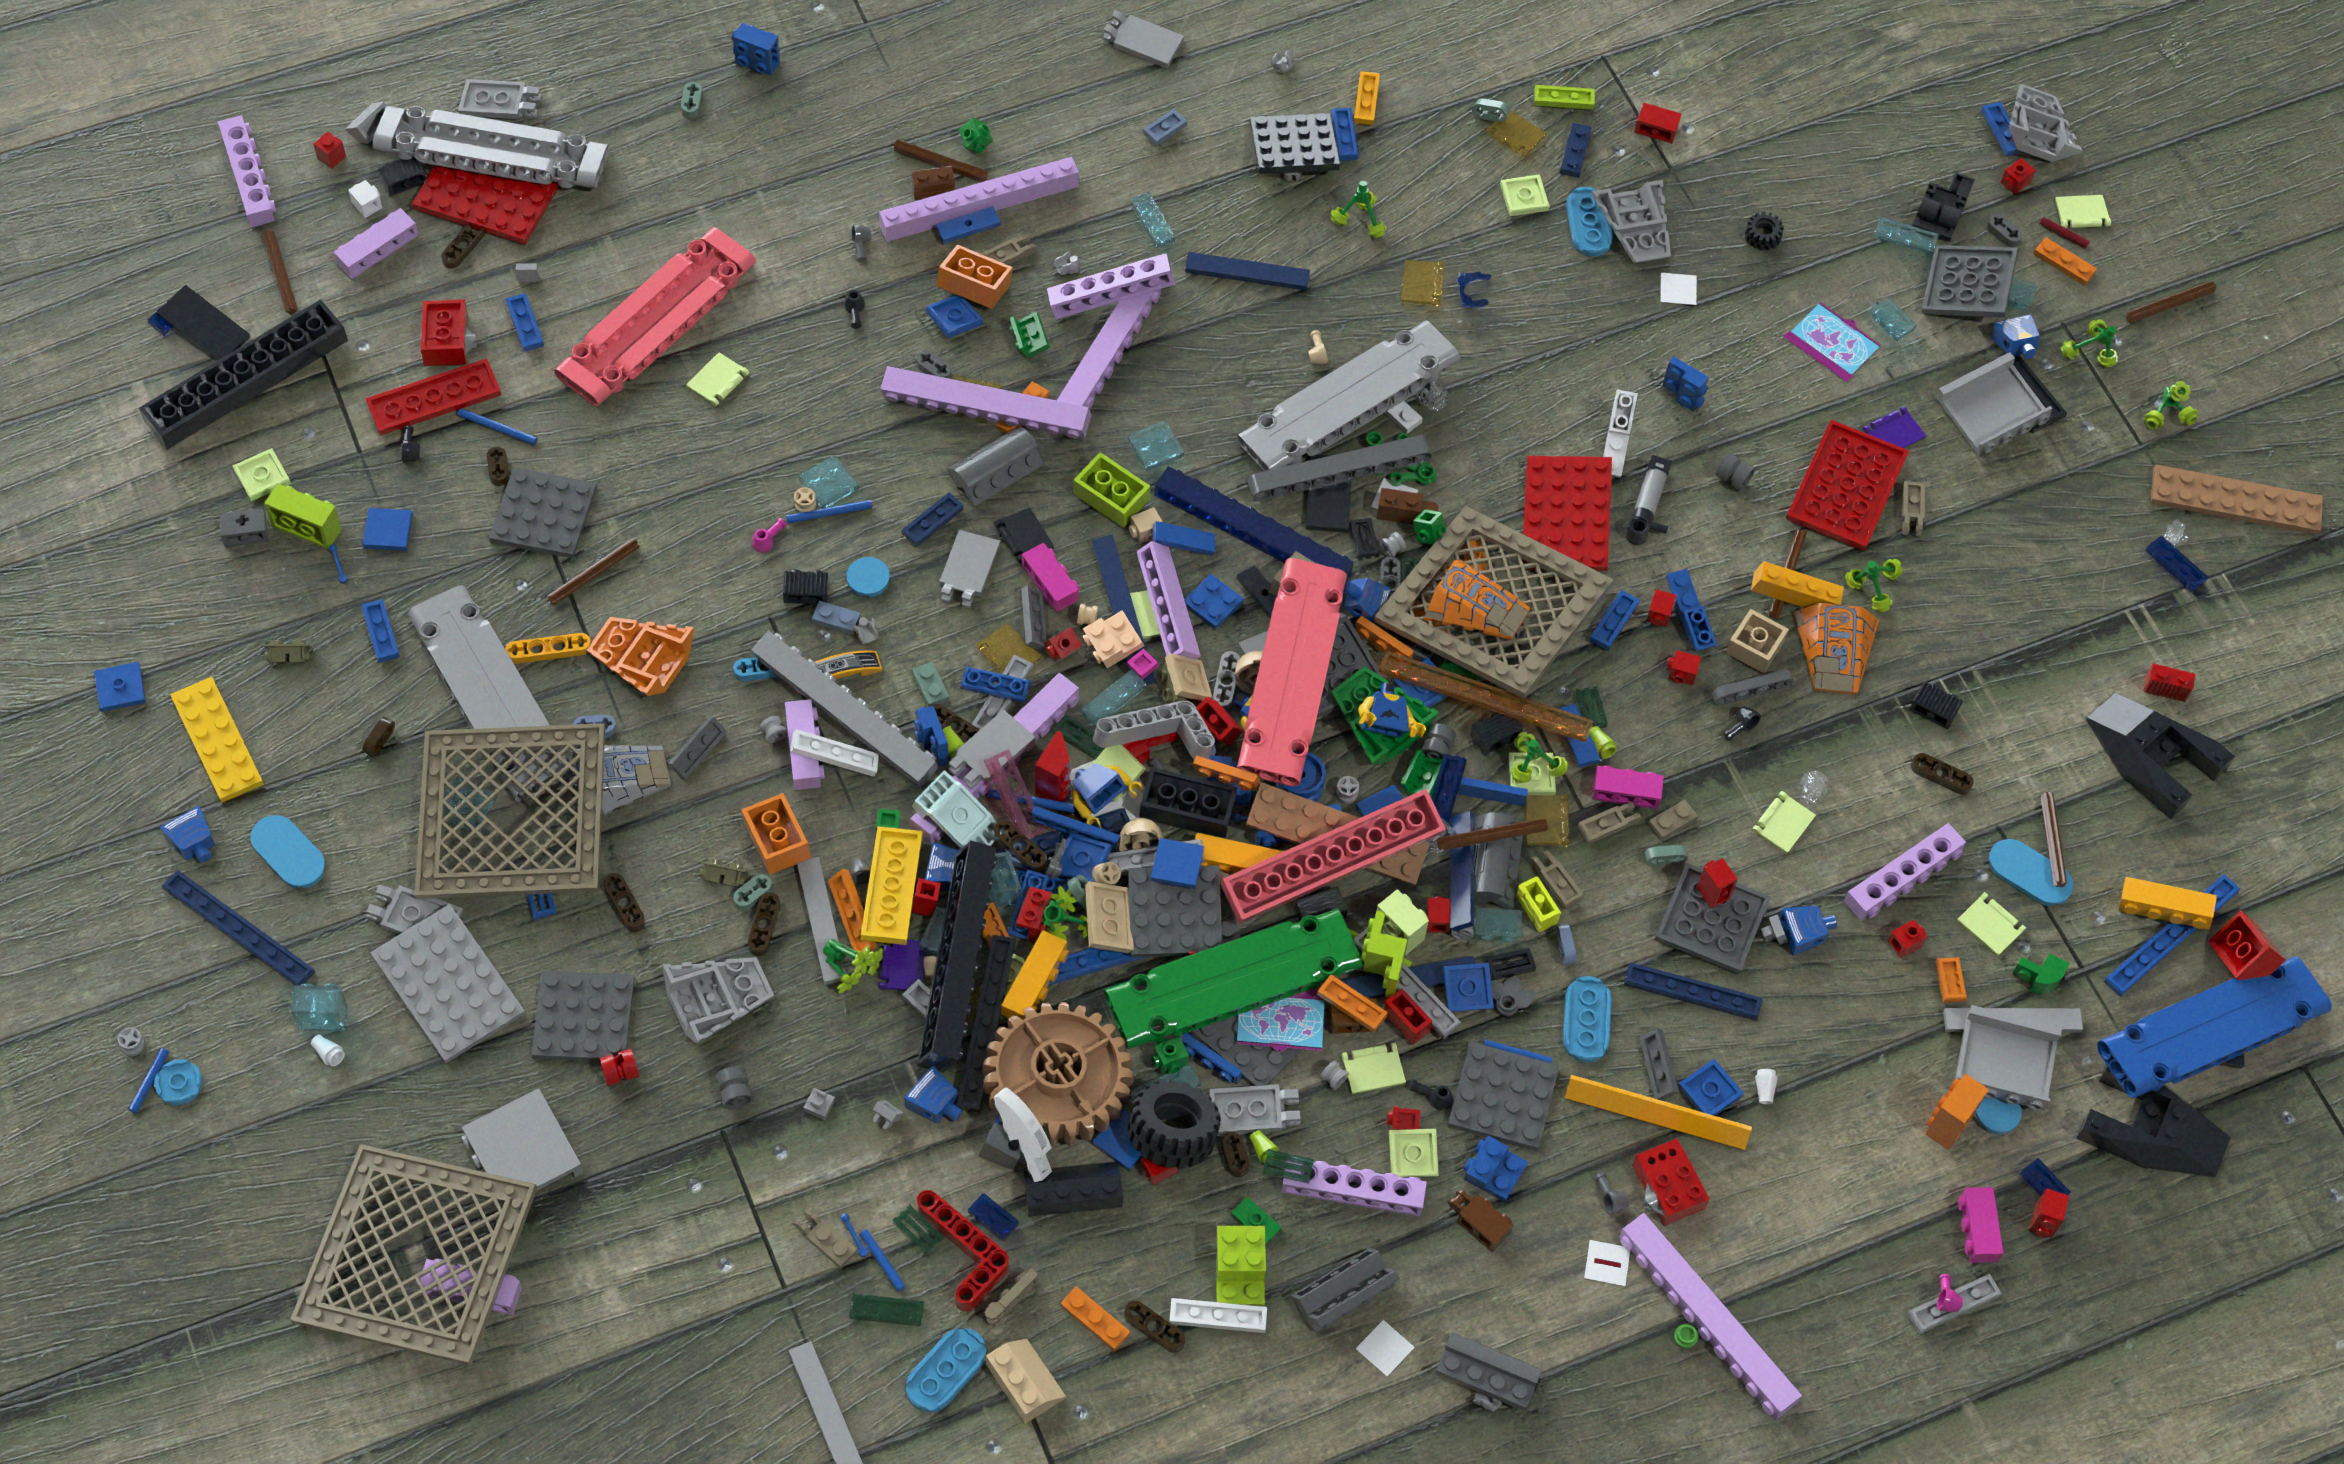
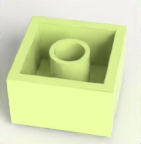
M1397 889L1377 905V911L1385 913L1382 934L1407 939L1405 956L1425 940L1429 922L1428 917L1424 911L1418 910L1412 904L1411 899L1406 894H1402Z

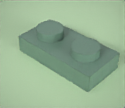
M933 662L912 669V674L928 707L949 701V695Z

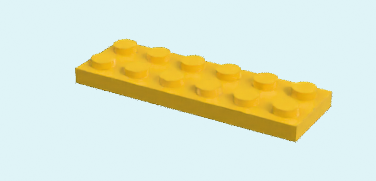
M212 677L170 694L221 803L264 785Z
M887 827L877 828L861 940L907 945L923 831Z

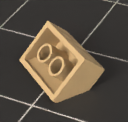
M1027 1338L1005 1343L986 1355V1366L1025 1424L1066 1399V1395Z

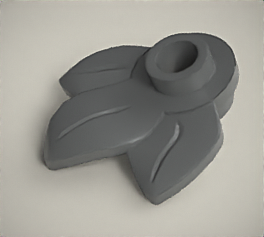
M1064 838L1061 843H1056L1053 858L1049 857L1046 862L1044 874L1048 875L1050 879H1054L1055 876L1058 877L1062 871L1063 864L1060 862L1066 849V839Z
M1517 975L1507 979L1504 984L1496 980L1491 982L1492 996L1496 1001V1009L1504 1016H1512L1518 1009L1528 1008L1534 1001L1535 991L1523 990ZM1507 1003L1511 1006V1008H1506L1503 1006V1004Z

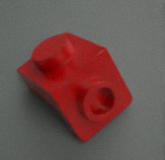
M1393 1106L1391 1111L1387 1112L1386 1124L1390 1125V1130L1419 1129L1420 1110Z

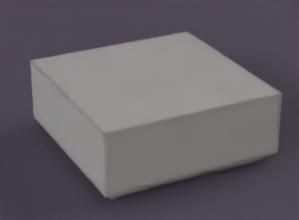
M536 263L516 264L518 282H539V272Z

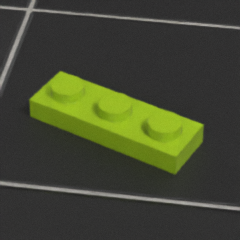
M1535 85L1534 106L1594 110L1595 89Z

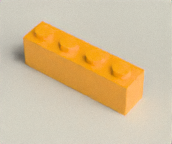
M1765 561L1755 570L1751 591L1804 608L1817 603L1841 605L1844 589L1843 586Z
M1197 833L1195 840L1202 839L1204 846L1205 863H1201V866L1219 865V870L1229 875L1284 852Z
M2125 877L2118 911L2210 930L2217 895Z
M1042 930L1001 1005V1015L1008 1018L1014 1015L1023 1020L1025 1008L1031 1007L1036 1013L1038 1012L1037 1005L1040 1000L1044 1001L1049 991L1047 987L1050 981L1054 982L1059 973L1058 966L1060 963L1064 964L1069 955L1066 940Z

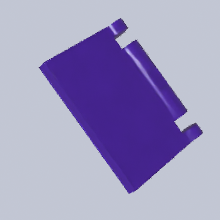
M1905 406L1899 409L1900 413L1898 410H1895L1870 423L1871 428L1868 425L1863 427V431L1866 434L1901 448H1906L1926 438L1925 433L1909 414Z
M907 939V945L893 944V947L883 946L879 979L883 981L889 980V983L880 982L878 988L881 990L906 991L918 979L923 983L924 957H926L927 941Z

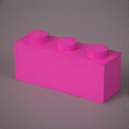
M1042 543L1022 554V567L1039 590L1043 592L1044 597L1055 612L1078 601L1080 589L1077 582L1069 578L1067 569L1063 564L1060 565L1058 563L1056 555L1051 548L1048 549Z
M1597 766L1594 776L1592 800L1619 804L1632 802L1634 806L1658 809L1662 798L1664 776L1653 772L1642 773L1632 769L1622 770L1611 766Z
M1993 1187L1965 1188L1961 1196L1958 1197V1207L1963 1212L1961 1228L1962 1232H1966L1967 1239L1965 1241V1253L1969 1255L1970 1263L1998 1262L2003 1255V1247Z

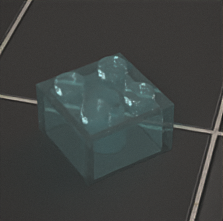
M307 983L293 986L290 1012L298 1031H345L348 1005L341 986L335 984L314 986Z

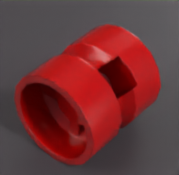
M631 1049L618 1052L616 1057L611 1054L599 1058L607 1087L619 1084L623 1078L629 1081L639 1077Z

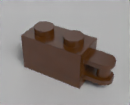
M1381 488L1376 519L1414 525L1413 520L1424 509L1438 512L1439 507L1435 502L1423 501V494Z
M1458 1190L1455 1198L1448 1200L1449 1206L1459 1214L1457 1223L1492 1253L1511 1234L1513 1228L1511 1219L1504 1213L1500 1214L1487 1198H1482L1477 1194L1472 1199L1464 1191ZM1463 1202L1467 1205L1465 1208L1461 1206Z

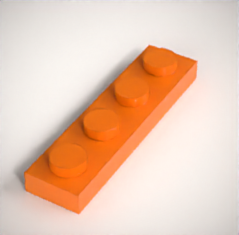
M842 869L828 880L829 886L853 950H860L863 953L864 949L869 946L870 952L877 948L876 942L861 940L864 909L849 870Z

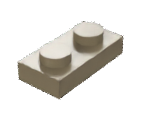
M1683 800L1649 820L1648 825L1662 841L1696 821L1698 815L1687 801Z

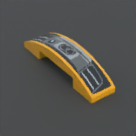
M854 651L815 661L819 666L818 670L822 673L828 672L835 679L860 673L862 677L883 671L877 651Z

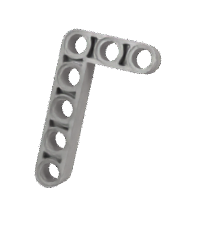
M1179 701L1099 719L1093 736V741L1097 746L1107 748L1177 732L1194 760L1196 755L1210 759L1215 742L1196 707L1189 701Z

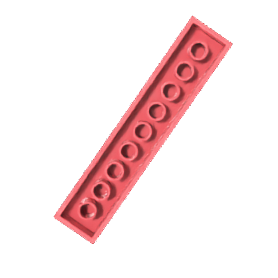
M1424 789L1223 878L1220 885L1238 923L1241 924L1441 835L1446 828L1427 789Z

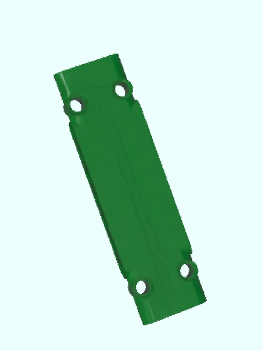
M1334 909L1317 916H1305L1300 922L1294 924L1291 921L1158 966L1150 970L1147 975L1137 974L1130 981L1104 989V995L1120 1035L1125 1039L1127 1043L1126 1048L1129 1050L1150 1041L1160 1042L1170 1034L1180 1036L1185 1034V1032L1189 1033L1311 990L1318 986L1320 982H1325L1330 975L1335 977L1362 968V960L1340 911ZM1304 927H1311L1314 931L1308 932ZM1327 966L1331 968L1332 971L1326 972L1322 969V967ZM1142 985L1145 990L1138 991L1135 989V986ZM1157 1025L1160 1026L1163 1030L1157 1032L1154 1031L1152 1027Z

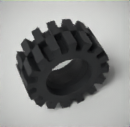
M1758 212L1755 213V216L1752 215L1745 230V238L1749 240V245L1754 244L1753 248L1755 249L1759 246L1762 251L1764 247L1768 251L1771 247L1774 249L1779 245L1784 225H1782L1781 219L1778 220L1777 215L1772 217L1773 213L1771 212L1766 215V212H1762L1761 215ZM1766 228L1772 233L1762 234L1757 229Z

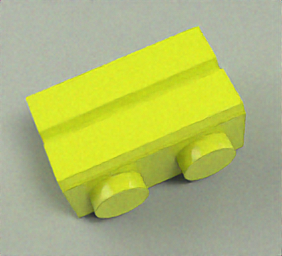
M1534 877L1518 886L1516 898L1530 920L1534 922L1538 932H1542L1558 923L1561 912L1539 877Z

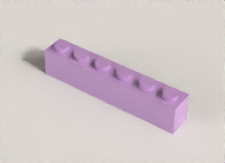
M1151 541L1137 551V556L1166 656L1172 653L1197 659L1201 655L1169 547Z

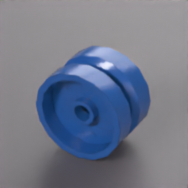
M1293 751L1295 754H1301L1299 751ZM1307 752L1300 784L1298 786H1288L1275 782V787L1312 801L1316 800L1317 802L1321 798L1324 789L1325 766L1320 758L1313 753Z

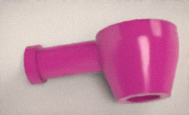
M779 518L768 531L765 529L757 530L752 537V547L754 550L760 553L770 551L774 544L773 537L782 528L787 526L785 521Z
M1942 1274L1939 1277L1941 1292L1937 1300V1309L1944 1312H1958L1961 1309L1963 1298L1951 1289V1276Z

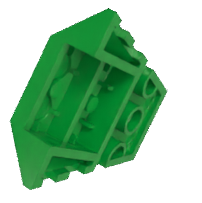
M1364 666L1332 690L1331 694L1372 765L1389 763L1421 737L1418 734L1415 737H1410V731L1397 738L1361 730L1359 706L1367 697L1378 691L1381 692V685L1383 683H1389L1388 680ZM1394 688V695L1402 696L1406 699V704L1417 723H1421L1426 727V732L1439 715V712L1434 708H1428L1419 699H1414L1405 694V691L1401 688Z

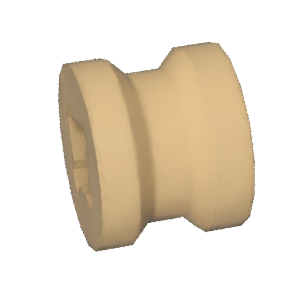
M803 487L795 492L794 500L797 512L802 513L815 510L816 497L812 489Z
M1081 603L1077 625H1090L1097 621L1098 606L1087 607L1086 604Z
M1114 862L1098 864L1092 871L1093 880L1097 883L1115 884L1121 876L1120 868Z

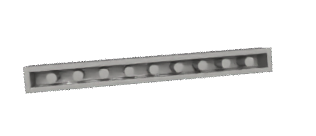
M768 630L751 649L754 657L808 700L811 699L813 704L921 788L938 769L935 761L936 757L927 750L923 752L919 749V744L911 737L906 739L901 735L903 732L896 725L892 724L890 726L887 724L885 717L878 711L873 713L869 710V705L863 699H855L851 695L852 692L845 685L840 687L836 684V680L828 672L822 673L818 670L819 666L813 660L804 659L802 652L795 646L790 648L785 644L786 640L780 634L775 633L774 635Z

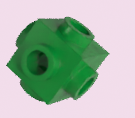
M975 118L969 119L959 129L963 145L967 150L981 153L993 142L989 127L985 122Z
M1424 509L1413 520L1417 542L1434 545L1438 538H1442V534L1446 533L1442 512Z
M1179 1036L1171 1040H1162L1154 1045L1151 1059L1156 1069L1159 1068L1162 1075L1174 1074L1188 1066L1189 1054Z

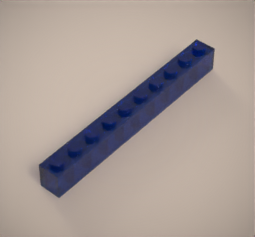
M1168 466L1155 484L1154 496L1283 563L1297 551L1316 564L1344 571L1347 574L1346 581L1352 574L1354 562L1347 556L1332 551L1328 546L1318 544L1310 537L1303 536L1295 532L1291 527L1284 526L1273 518L1258 513L1254 508L1239 503L1235 498L1223 495L1217 489L1202 484L1198 479H1192L1178 469Z

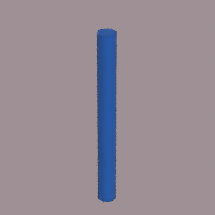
M460 408L458 411V416L531 445H536L537 437Z
M871 500L786 515L787 523L872 508Z
M989 789L988 798L1071 813H1074L1076 809L1072 803Z

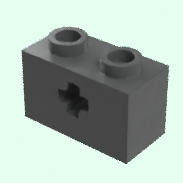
M252 508L246 511H230L220 514L221 537L225 547L269 542L268 522L264 508Z

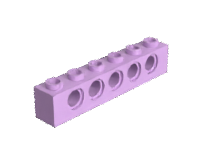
M242 115L218 121L250 227L275 221L273 213L277 211L274 201H269L268 197H271L268 184H263V181L267 180L264 170H259L258 168L262 164L259 154H254L253 152L257 148L254 138L249 139L248 136L252 134L249 123H244Z
M1165 253L1050 287L1047 290L1056 319H1060L1175 285L1170 262Z
M1947 823L1849 890L1844 899L1845 904L1861 921L1867 917L1873 918L1878 914L1881 907L1884 905L1890 906L1896 901L1897 896L1909 893L1913 889V885L1918 882L1922 884L1930 877L1932 872L1941 871L1949 860H1957L1964 853L1962 850L1966 841ZM1919 860H1923V861H1925L1927 864H1923V863H1921ZM1886 883H1890V884H1892L1894 887H1890V886H1888ZM1869 894H1872V895L1876 896L1877 898H1876V899H1875V898H1872V897L1869 896Z
M1293 1157L1286 1160L1281 1193L1421 1216L1427 1182L1421 1181L1417 1177L1402 1178L1394 1173L1379 1174L1370 1169L1356 1170L1347 1165L1332 1166L1324 1161L1309 1162L1300 1157ZM1309 1174L1313 1179L1306 1180L1302 1175ZM1333 1178L1336 1180V1183L1329 1184L1325 1179ZM1356 1182L1360 1187L1352 1188L1349 1186V1183ZM1379 1186L1383 1189V1191L1376 1192L1372 1189V1187ZM1403 1190L1406 1193V1195L1399 1196L1395 1193V1191Z

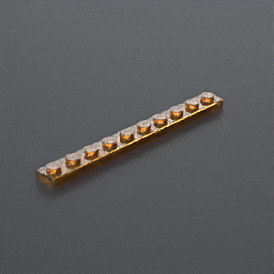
M1386 651L1379 666L1380 673L1585 743L1593 726V720L1528 698L1523 699L1514 693L1390 651Z

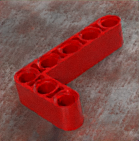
M923 1190L917 1196V1210L920 1216L978 1264L957 1287L955 1292V1302L958 1309L964 1312L971 1311L1008 1273L1009 1256L1000 1246L932 1190ZM925 1201H931L933 1202V1205L930 1207H925L922 1205V1203ZM942 1216H949L951 1218L947 1222L940 1220ZM962 1230L967 1231L969 1233L967 1236L964 1237L957 1235V1233ZM983 1245L986 1247V1250L979 1252L975 1250V1247ZM996 1260H1001L1004 1262V1265L997 1267L992 1263ZM980 1277H985L988 1279V1282L980 1284L976 1280ZM964 1294L972 1296L968 1301H964L960 1297Z

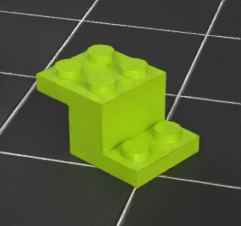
M1376 911L1375 919L1370 918L1361 960L1365 962L1364 971L1385 975L1382 988L1386 989L1385 997L1390 998L1397 990L1407 939L1382 934L1385 913Z
M1217 1226L1216 1301L1219 1303L1264 1307V1280L1266 1274L1265 1226Z

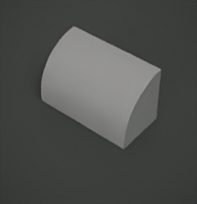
M384 102L372 103L345 129L356 140L369 144L374 138L387 105Z

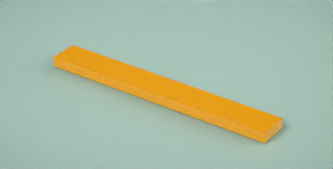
M1574 1075L1570 1077L1565 1094L1566 1099L1743 1150L1746 1149L1752 1129L1748 1125Z

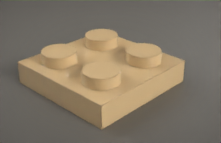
M1172 653L1165 657L1173 689L1177 696L1203 701L1206 697L1213 698L1201 660Z

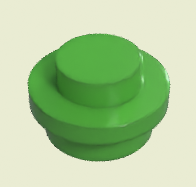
M1680 1325L1674 1333L1675 1342L1682 1348H1691L1698 1341V1332L1691 1325Z

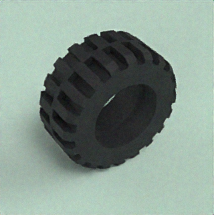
M1165 1080L1159 1081L1156 1085L1153 1083L1141 1090L1137 1098H1135L1127 1127L1128 1136L1131 1143L1133 1142L1132 1145L1136 1151H1140L1141 1156L1146 1160L1148 1158L1152 1160L1153 1164L1165 1165V1168L1170 1169L1172 1167L1184 1169L1186 1166L1190 1168L1198 1165V1162L1205 1161L1211 1155L1221 1125V1116L1215 1102H1211V1097L1207 1093L1203 1094L1200 1088L1191 1087L1186 1082H1183V1084L1177 1083L1176 1080H1170L1169 1082H1165ZM1160 1120L1176 1121L1186 1126L1187 1129L1173 1128Z

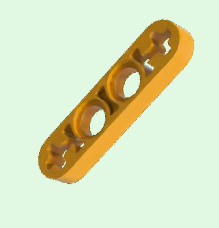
M576 633L513 641L506 645L505 650L513 664L586 655L591 640L587 634ZM569 642L572 643V649L569 647ZM579 642H584L583 647H579ZM557 643L565 645V648L561 651L553 649ZM534 646H541L543 648L541 653L535 654L531 652ZM513 650H517V651H518V652H517V655H513V654H512V653H513Z

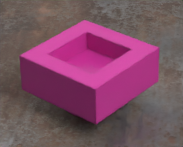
M1144 649L1127 662L1128 667L1142 680L1159 667L1158 662Z

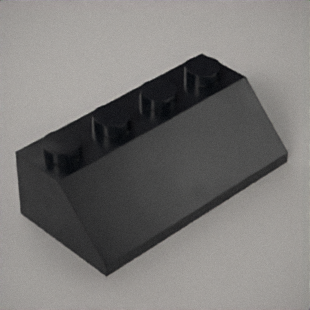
M1151 767L1140 803L1139 818L1226 839L1238 788Z
M1117 1162L1051 1168L1052 1172L1042 1181L1034 1182L1029 1171H1023L1028 1217L1120 1208L1123 1205L1121 1176Z

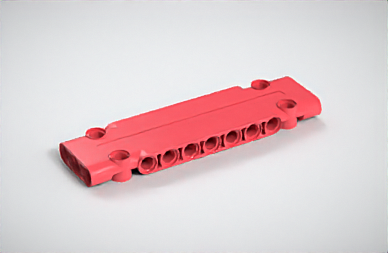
M711 228L700 240H693L688 244V252L684 255L677 253L585 336L583 343L576 344L572 349L573 355L566 358L554 369L556 377L589 403L598 407L612 393L620 392L624 387L625 381L628 379L633 380L715 307L726 296L728 289L736 287L738 279L756 263L755 257L718 228Z
M1289 558L1285 561L1245 725L1246 731L1237 765L1238 769L1257 774L1260 779L1288 786H1298L1300 784L1308 746H1310L1339 621V609L1347 574L1344 571L1295 558ZM1249 740H1255L1258 743H1252ZM1293 751H1299L1301 754H1295Z

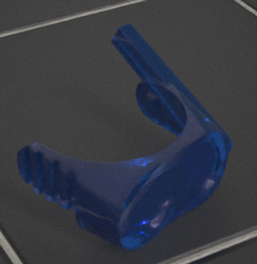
M1481 272L1458 273L1457 282L1464 307H1484L1488 305L1487 299L1472 301V298L1464 293V289L1474 280H1490L1491 274H1482Z

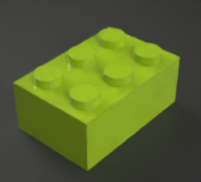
M1100 452L1074 479L1073 494L1124 528L1131 520V516L1136 515L1150 500L1151 486Z
M277 483L264 503L272 527L326 549H329V546L333 544L342 530L336 508L332 503L315 499L314 496L308 493L298 492L291 486H283Z

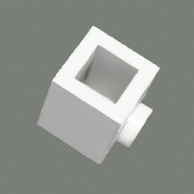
M366 180L348 190L351 203L364 218L382 209L380 194L374 185L370 186Z

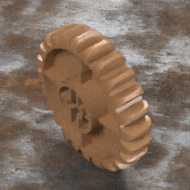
M1048 1002L1042 1003L1040 1013H1036L1031 1007L1025 1008L1023 1020L1018 1016H1011L1008 1019V1028L999 1027L995 1032V1041L988 1044L986 1052L988 1058L983 1062V1074L986 1075L983 1088L985 1093L990 1095L989 1106L991 1109L997 1110L994 1097L1002 1089H1010L1034 1114L1051 1146H1056L1058 1138L1063 1137L1065 1143L1071 1146L1075 1144L1076 1135H1080L1083 1140L1089 1141L1093 1138L1094 1128L1103 1133L1108 1130L1109 1119H1119L1122 1106L1126 1105L1129 1101L1130 1088L1134 1077L1133 1072L1130 1070L1133 1061L1132 1056L1125 1052L1127 1044L1125 1039L1122 1037L1115 1038L1116 1027L1113 1024H1106L1102 1027V1015L1099 1013H1094L1089 1018L1086 1017V1007L1081 1005L1074 1012H1070L1067 1002H1061L1058 1010H1052Z

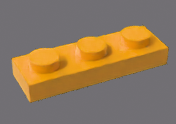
M1360 71L1354 123L1374 124L1379 73Z

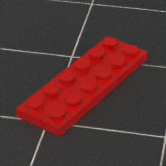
M486 358L365 399L378 433L381 436L402 429L406 425L411 426L459 410L460 408L501 396L502 394Z

